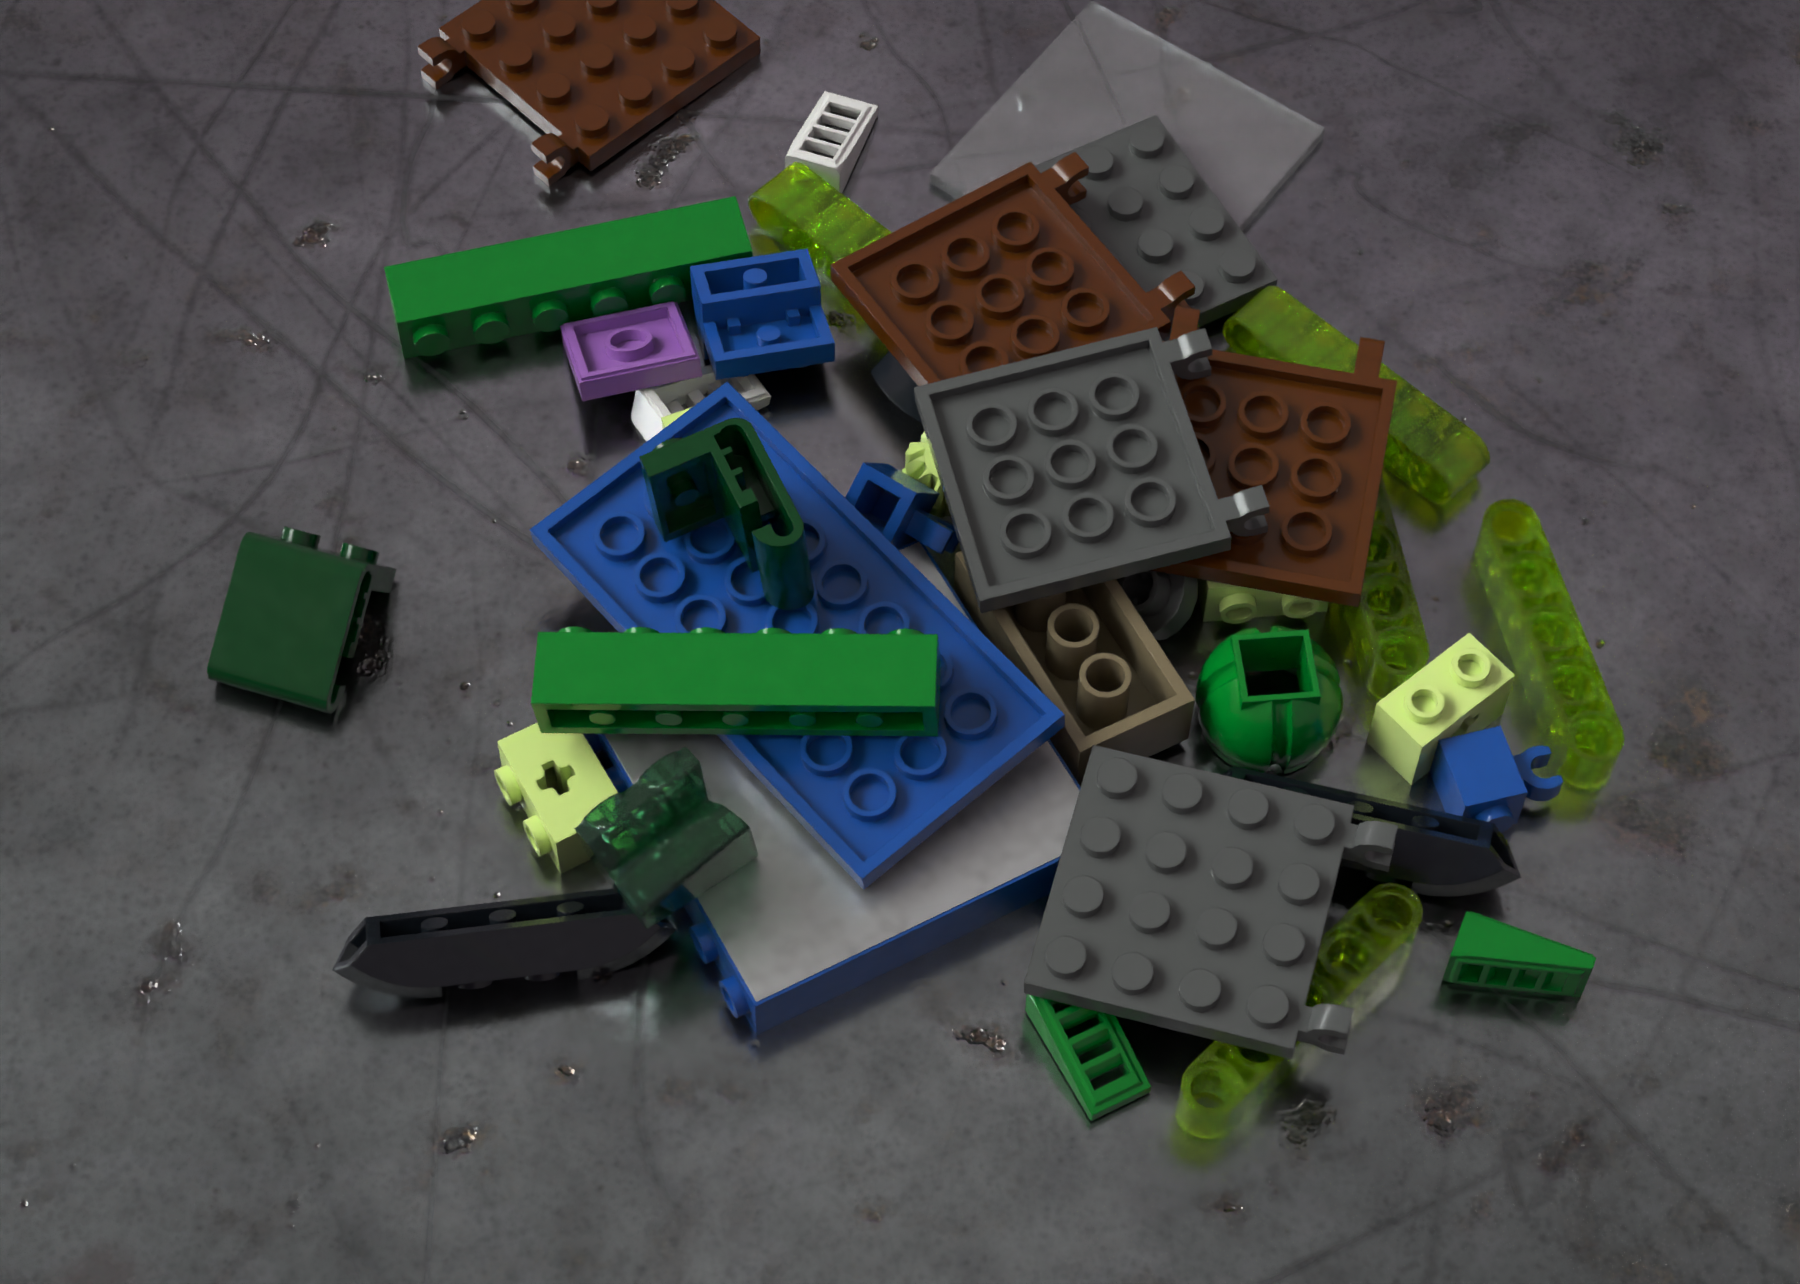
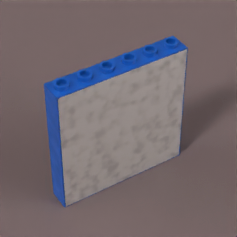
M916 540L898 548L977 627L926 546ZM584 734L594 753H598L606 768L605 772L635 819L630 822V828L638 848L645 858L655 855L664 870V873L659 874V879L669 903L675 911L684 907L694 925L689 927V933L697 953L705 964L715 961L724 979L719 981V986L729 1010L735 1018L745 1015L756 1035L1049 895L1081 788L1049 739L863 890L717 735Z

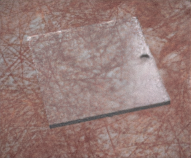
M1092 0L931 171L930 183L959 198L1030 161L1034 166L1157 115L1243 231L1322 140L1325 128L1216 69L1211 63L1196 58Z

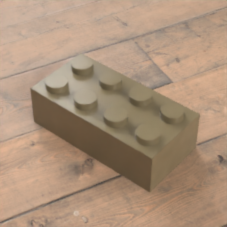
M962 551L955 553L954 591L979 630L1065 714V727L1052 736L1050 740L1080 787L1093 745L1149 757L1189 738L1195 699L1116 579L981 613Z

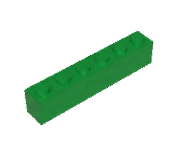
M733 196L386 266L384 270L403 357L408 359L418 356H435L447 350L481 343L493 344L505 338L539 331H556L564 323L671 301L678 304L693 300L690 266L753 257V250L737 198Z
M565 627L558 632H538L531 705L541 733L938 736L941 677L938 634H924L918 630L906 628L896 629L888 634H858L855 631L844 628H833L822 632V634L791 633L780 628H764L756 633H725L716 628L702 627L696 628L689 633H659L647 627H633L624 632H593L583 627Z

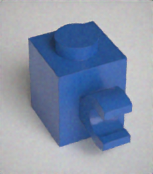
M863 462L845 498L897 549L918 540L940 554H943L944 551L953 554L959 543L954 525L938 516L930 514L940 493L889 464Z
M1501 726L1440 739L1429 771L1445 813L1494 823L1501 833L1508 830L1513 824H1517L1526 797L1534 801L1551 800L1559 794L1564 782L1561 775L1540 778L1532 771V769L1547 766L1551 756L1549 746H1533L1523 753L1513 756Z

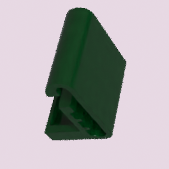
M730 418L685 438L666 440L657 445L653 451L639 457L655 524L664 542L724 518L752 573L759 570L764 597L771 605L783 610H796L803 608L811 602L814 596V586L803 521L750 422L742 418ZM769 520L770 524L763 527L762 522Z
M284 526L281 537L247 532L238 549L207 667L208 679L329 714L332 713L339 705L346 687L335 683L341 657H354L371 590L390 593L396 569L377 564L379 551L343 542L340 553L318 547L320 535Z

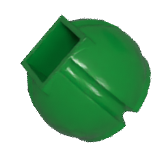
M1271 626L1269 632L1262 633L1256 627H1252L1230 635L1209 655L1201 667L1197 680L1195 701L1199 708L1198 719L1204 738L1212 750L1232 766L1266 773L1271 765L1277 764L1281 767L1284 774L1306 766L1328 745L1337 731L1344 705L1343 694L1339 687L1340 678L1335 663L1326 650L1310 638L1309 629L1295 630L1284 626ZM1286 670L1298 677L1299 693L1248 696L1244 673Z

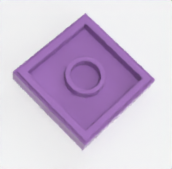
M671 301L564 323L560 326L563 345L582 401L702 377L700 357L677 302Z

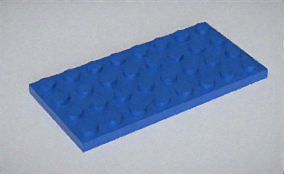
M725 382L530 529L535 545L618 632H624L633 627H647L659 633H689L696 628L710 627L722 630L725 633H756L764 628H780L791 633L822 634V632L828 629L844 628L855 631L858 634H888L893 630L906 628L918 630L924 634H938L941 661L938 736L717 735L863 890L1065 727V714L728 382ZM730 418H742L750 422L803 521L814 586V596L811 602L803 608L796 610H783L771 605L764 597L759 570L752 573L724 518L664 542L655 524L639 457L653 451L657 445L666 440L685 438ZM769 520L762 522L763 527L770 524Z

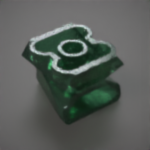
M686 746L656 761L639 777L635 784L624 792L616 793L599 803L574 828L590 859L646 929H649L759 856L751 828L731 810L722 804L712 801L700 761Z

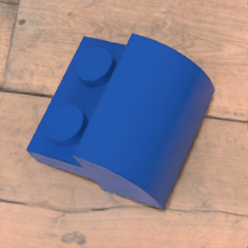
M808 248L690 266L692 299L704 359L710 360L716 380L745 377L752 374L790 368H802L835 361V342L821 305V285Z

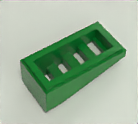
M1466 911L1442 980L1469 986L1581 997L1597 957L1481 914Z
M1027 994L1026 1013L1091 1121L1151 1092L1152 1086L1116 1016L1073 1005L1055 1013V1011L1069 1004ZM1089 1019L1091 1020L1094 1027L1068 1039L1065 1031ZM1103 1044L1107 1046L1108 1052L1081 1064L1078 1056ZM1117 1067L1120 1068L1124 1076L1094 1090L1090 1080Z

